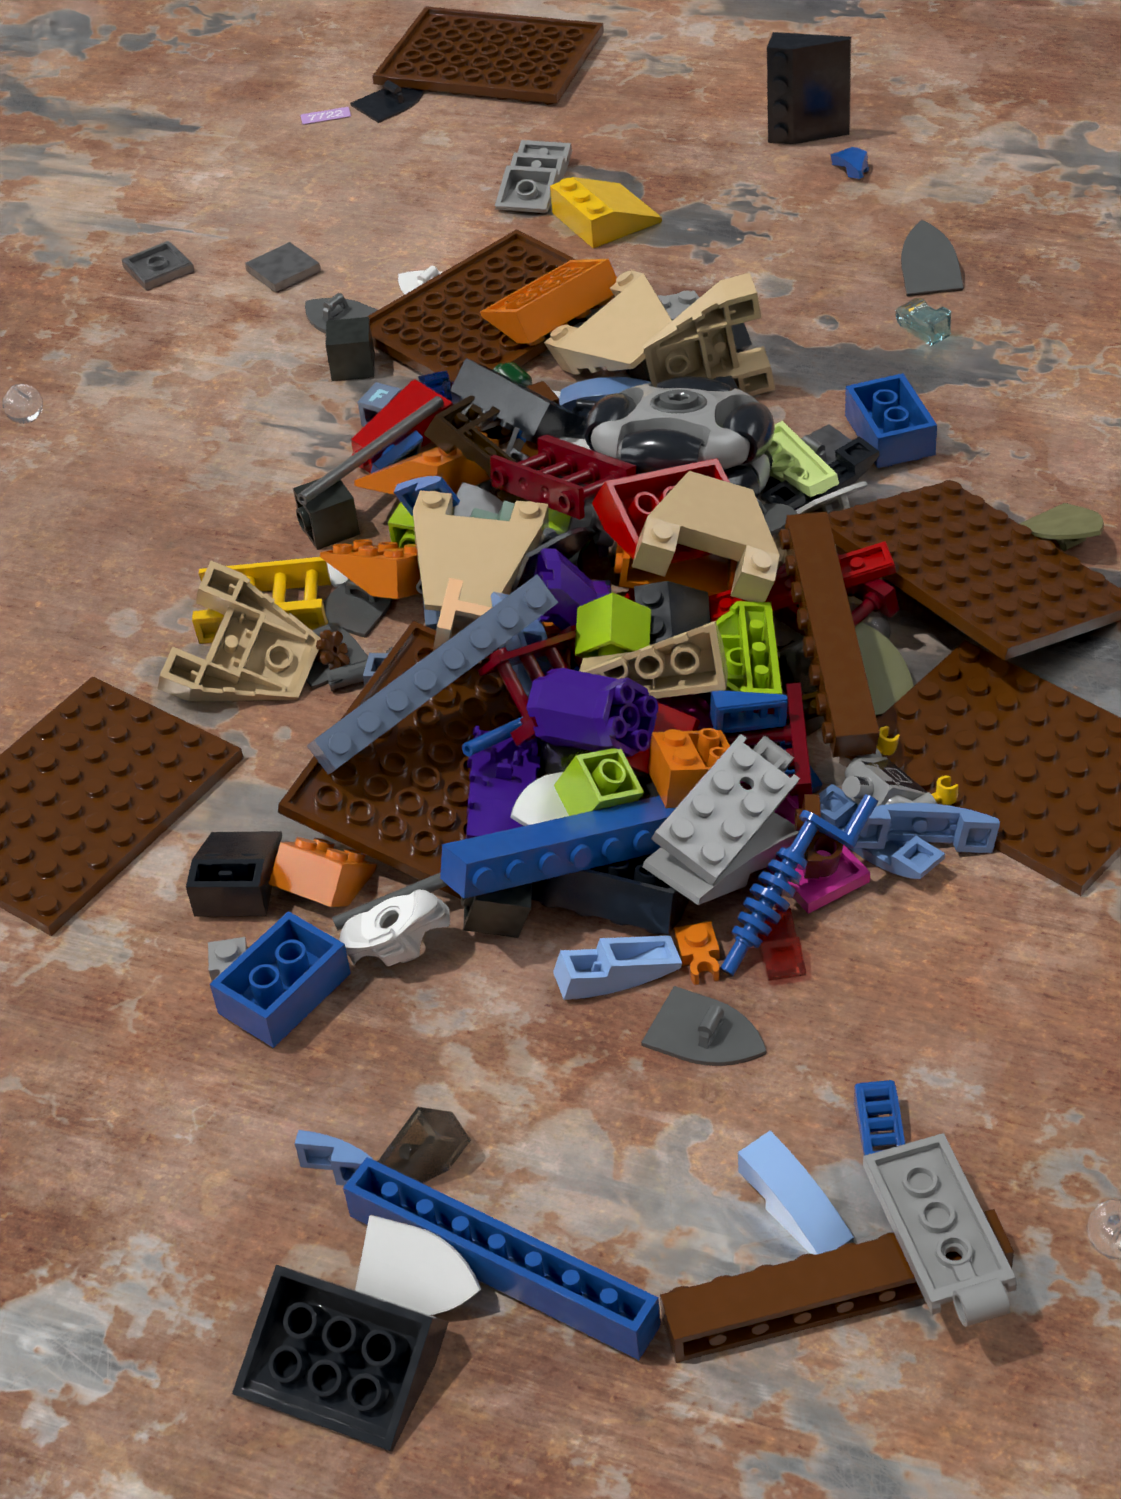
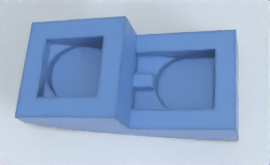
M298 1130L294 1143L300 1166L304 1168L333 1170L336 1185L345 1186L366 1157L373 1159L350 1143L316 1132Z

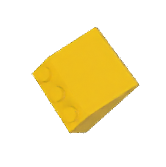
M571 177L564 178L560 182L550 185L552 214L592 248L662 222L660 215L620 183Z

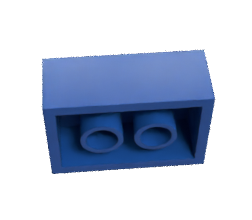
M903 373L845 387V416L856 435L879 450L880 456L874 462L877 468L889 467L894 464L936 455L937 424Z
M288 911L210 983V988L218 1014L274 1048L351 974L344 943Z

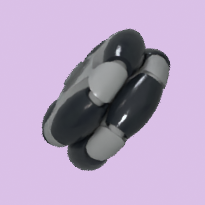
M686 376L661 381L656 387L652 383L631 387L620 393L609 394L601 398L593 405L586 416L584 435L589 448L601 454L636 465V475L718 458L729 482L752 489L757 498L766 486L772 468V455L768 450L775 431L772 413L768 407L748 393L736 388L733 390V387L714 379Z

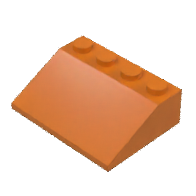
M609 259L570 260L480 311V314L485 320L516 343L534 346L546 339L544 335L557 327L569 325L568 321L573 318L581 319L592 312L591 308L596 305L603 306L609 303L614 298L610 287L616 283L617 277Z
M488 438L499 447V440ZM438 446L354 480V486L394 494L396 485L402 482L426 476H440L456 495L463 482L475 486L491 478L478 464L465 458L460 449L456 448L447 454Z

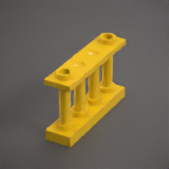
M321 557L226 566L244 574L250 579V583L261 592L273 590L272 598L275 600L274 603L287 614L291 613L310 630H315L328 624L322 598L317 599L318 586L331 585L328 564ZM207 568L199 569L198 573L201 581ZM305 587L304 600L285 602L286 589ZM209 608L208 610L193 611L192 622L199 644L213 643L224 614Z

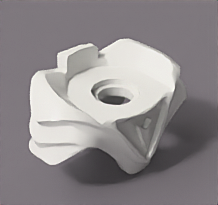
M415 890L409 895L389 898L368 912L357 914L348 919L341 930L339 941L345 944L347 956L351 958L353 965L364 956L379 957L388 967L399 962L405 963L419 957L421 941L426 931L450 925V911L448 906L433 893H429L426 890Z

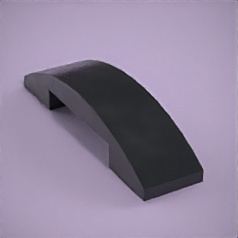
M859 436L835 450L836 460L828 464L837 473L839 485L828 489L825 493L810 497L784 480L762 493L761 500L766 504H784L797 510L817 498L852 485L880 456L879 450Z

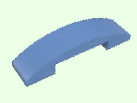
M602 377L584 380L562 389L559 402L562 407L572 411L576 406L577 399L598 401L606 395L620 393L625 389L651 382L628 377Z
M831 784L818 794L820 795L821 818L844 831L859 805L847 797L842 789ZM918 836L913 837L910 841L886 840L884 849L849 848L863 859L888 872L912 879H921L945 859L944 852Z
M931 803L879 805L874 808L858 836V842L854 848L884 849L886 840L910 841L913 837L918 836L926 842L953 843L956 852L992 853L1000 822L998 818L949 805Z

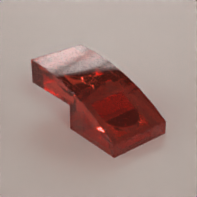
M791 907L786 912L776 909L774 911L782 917L777 924L766 920L764 922L772 928L768 936L757 934V937L763 941L759 950L767 980L805 976V963L800 939L796 935Z

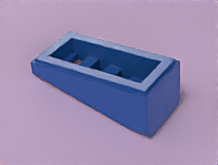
M711 691L710 716L713 728L715 730H722L723 733L786 726L787 696L783 694L740 691ZM768 708H774V714H768ZM759 709V713H753V710Z
M895 1081L857 1083L854 1086V1106L863 1155L879 1152L873 1151L872 1147L895 1145L897 1147L904 1145L905 1138ZM889 1114L888 1117L868 1118V1116ZM890 1130H892V1132H893V1133H883V1134H872V1135H870V1132L890 1131Z

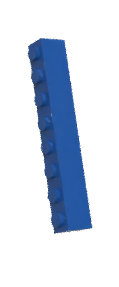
M660 796L442 844L440 879L465 899L653 854L661 846L651 838L675 808H665Z
M366 1157L343 1187L350 1217L368 1225L369 1216L374 1215L430 1231L451 1244L469 1264L477 1280L637 1360L641 1358L661 1327L659 1298L371 1158Z

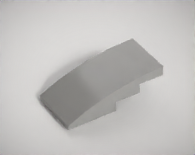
M521 140L518 153H514L511 164L506 165L495 209L547 213L552 205L550 185L558 183L564 178L572 154L571 143Z
M773 812L712 886L662 847L644 861L643 868L699 905L745 887L750 873L766 868L772 859L775 860L776 853L781 847L788 848L792 845L799 831H795L794 824Z

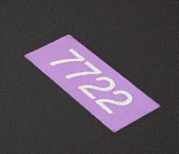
M349 107L301 114L300 116L303 125L350 117L351 113Z

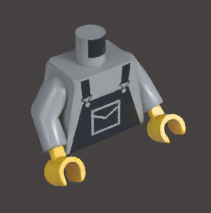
M888 726L879 729L880 734L876 754L857 755L846 768V779L842 784L844 794L858 805L864 795L867 794L878 801L876 806L894 803H940L952 805L957 800L959 788L958 784L951 786L950 776H942L937 780L936 792L930 794L887 757H882L881 754H894L900 736L897 734L894 738H887Z

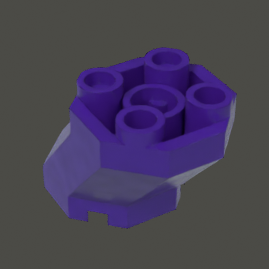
M542 548L540 551L542 555H538L536 559L535 575L540 577L558 603L541 615L538 621L552 622L562 631L572 625H576L577 607L610 594L611 587L606 585L605 581H591L557 549Z
M557 668L551 669L547 672L548 675L538 677L533 681L526 708L529 717H535L538 727H533L536 736L554 746H569L594 752L621 748L625 757L633 756L637 752L645 751L650 747L651 736L657 717L656 714L658 712V703L654 696L649 695L647 688L630 678L617 679L571 669Z

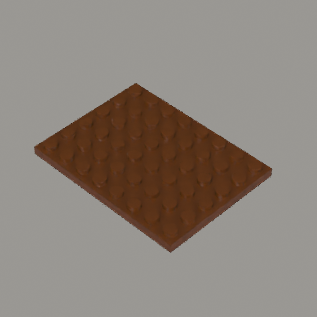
M425 6L372 75L373 83L384 86V83L389 80L399 87L424 89L430 92L443 91L451 92L454 95L471 94L476 97L490 96L497 97L498 99H519L522 102L558 103L604 33V25L598 22Z
M516 229L367 316L370 320L373 345L451 390L465 358L492 370L498 364H505L507 362H514L520 367L548 350L544 342L551 337V332L544 335L546 338L544 341L534 346L516 343L481 316L480 311L564 263L576 259ZM596 305V306L592 307L591 309L600 308L601 306ZM585 317L581 319L573 318L568 321V324L573 327L575 324L586 322L587 320Z
M946 480L939 484L924 486L917 490L902 492L895 496L880 498L873 502L855 505L840 511H832L828 514L834 542L837 546L849 553L886 541L895 564L896 573L884 576V578L1003 660L1121 620V587H1117L1106 580L1103 574L1092 571L1081 564L1078 558L1065 554L1056 548L1054 543L1043 540L1040 537H1035L1031 534L1032 530L1029 527L1020 525L1010 519L1007 513L996 510L988 505L982 497L971 494L956 481Z
M413 620L342 718L432 653L436 630ZM485 657L481 664L477 663L329 775L315 756H313L279 802L278 813L416 879H426L441 872L442 844L466 839L469 775L471 768H467L468 756L463 753L462 745L473 739V728L475 726H479V730L492 731L522 716L498 671L480 677L477 670L489 662L488 658ZM540 738L537 757H540V769L538 776H536L537 779L556 773L572 747L554 746ZM449 886L440 889L461 899V896Z
M964 640L877 719L879 729L884 726L889 727L887 738L891 739L897 734L900 735L894 754H881L882 757H887L930 794L936 792L938 778L950 776L951 786L958 784L959 788L956 802L949 806L977 811L999 819L1000 826L994 849L1079 896H1082L1121 855V717ZM856 756L839 757V763L848 767Z
M92 676L0 754V908L44 933L53 936L244 758L242 749Z

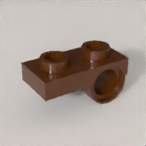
M804 795L802 809L796 808L795 831H800L804 824L799 818L803 810L810 811L821 817L820 795ZM817 831L804 853V859L808 862L805 870H803L804 878L819 879V877H827L835 873L839 865L843 844ZM824 850L829 852L831 855L822 856L818 854L816 851Z

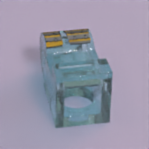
M918 297L896 309L895 314L899 325L930 346L949 337L951 334V311L945 307L936 310L928 306L922 298Z

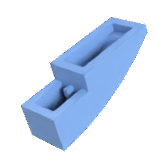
M670 935L600 938L596 949L560 950L553 973L563 1000L580 999L610 994L653 981L680 969L682 961Z
M768 1131L738 1152V1172L765 1198L766 1210L810 1254L816 1255L836 1250L844 1244L854 1242L852 1233L825 1193L789 1149L771 1131Z

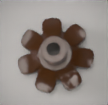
M330 630L322 631L320 633L321 639L316 642L318 653L315 660L322 662L324 665L328 664L330 670L349 665L350 659L345 655L348 653L346 643H341L343 640L342 633L338 630L334 632Z

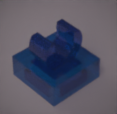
M447 370L418 376L419 382L452 401L450 379Z

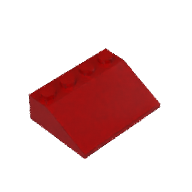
M718 458L605 481L592 502L604 530L634 560L637 543L647 516L689 471L729 482ZM677 543L670 564L711 555L712 553Z

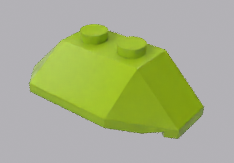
M737 601L730 607L729 612L716 620L723 640L728 670L726 690L722 691L782 694L771 602Z

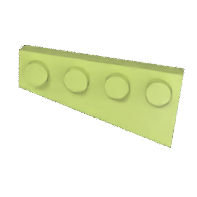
M783 421L775 424L773 440L768 448L773 460L770 470L771 477L781 482L784 480L788 481L800 492L810 497L825 493L828 489L839 485L837 473Z

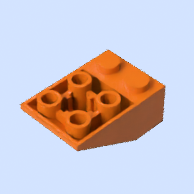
M359 539L354 540L353 545L346 543L334 544L333 550L320 552V557L371 596L400 599L420 594L416 589V585L421 578L416 544L404 545V548H400L397 542H380L378 545H373L372 540Z

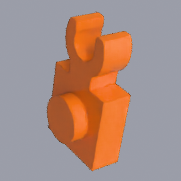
M712 922L675 927V941L682 966L690 965L692 983L694 985L699 984V973L703 971L712 973L714 981H719L720 970L717 960L720 959V950Z

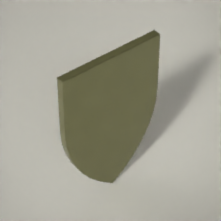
M1068 503L1060 504L1019 523L1029 527L1032 530L1031 534L1035 537L1056 539L1060 548L1064 551L1085 542L1086 537L1101 535L1104 529L1103 518L1099 513Z
M860 622L855 627L877 717L883 715L914 687L907 664L898 649L879 631Z

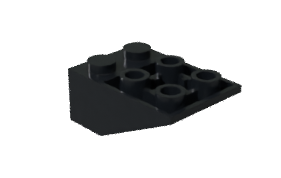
M282 831L211 832L191 861L186 883V890L194 917L267 916L272 885H269V881L282 840Z

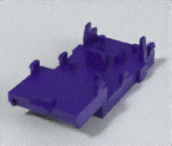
M475 726L473 728V739L490 731L479 730V726ZM535 736L534 740L516 746L511 737L468 757L467 768H471L469 775L466 839L523 826L510 818L515 802L523 790L537 780L536 776H538L540 769V757H537L540 738Z

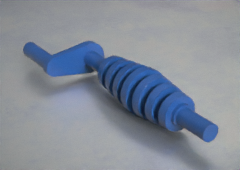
M867 794L864 795L844 831L810 811L803 810L799 818L804 824L792 845L788 848L781 847L776 853L782 859V862L772 859L767 865L775 874L763 871L758 877L759 881L766 885L767 888L754 883L749 890L759 901L746 897L743 905L752 914L740 911L738 920L745 926L743 928L734 926L732 934L735 936L736 941L721 965V970L734 976L749 948H759L763 943L757 937V934L768 936L772 931V928L764 923L765 920L777 924L782 918L772 908L783 912L787 911L790 904L780 894L788 898L794 897L796 890L787 882L799 884L802 876L795 869L805 870L808 862L804 859V853L816 832L819 831L854 849L858 842V836L878 803L875 798Z

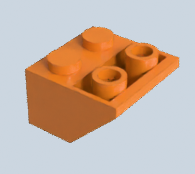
M704 728L700 731L670 729L665 732H652L647 771L665 808H676L730 747L722 730Z
M296 837L295 842H280L269 885L329 907L349 906L375 872L377 864L364 860L366 854L348 848H345L344 852L334 849L335 843L329 840L314 838L312 841Z

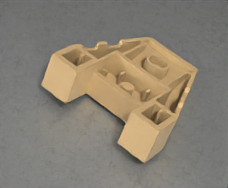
M632 270L622 273L617 277L616 283L610 287L615 298L578 328L561 325L551 332V337L544 343L562 370L572 374H580L583 368H588L593 373L600 370L599 367L606 366L608 371L634 369L646 359L643 345L668 325L672 319L644 273Z
M750 273L720 280L643 345L650 380L654 387L661 381L676 377L693 376L714 379L721 376H732L738 389L751 396L775 390L771 365L764 346L739 353L736 352L731 326L762 318L757 291Z
M689 471L647 516L637 543L632 567L665 577L678 543L737 561L731 596L750 602H765L775 582L780 555L754 491Z
M420 490L413 509V521L425 609L441 611L449 578L463 580L460 601L492 607L491 594L493 592L510 595L525 554L538 547L544 529L549 528L548 504L516 501L510 521L453 515L452 494Z
M210 561L198 588L196 603L224 614V618L206 659L172 646L159 676L158 689L186 701L298 700L318 653L316 642L321 638L291 613L287 614L274 603L275 600L267 593L263 594L250 583V579L244 574Z

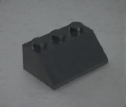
M671 581L634 586L635 602L651 609L650 645L711 623L709 594L706 591Z

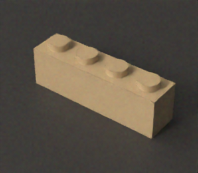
M716 621L634 652L583 658L580 667L581 672L617 679L630 678L647 688L649 695L654 696L656 699L726 690L728 678L723 640Z

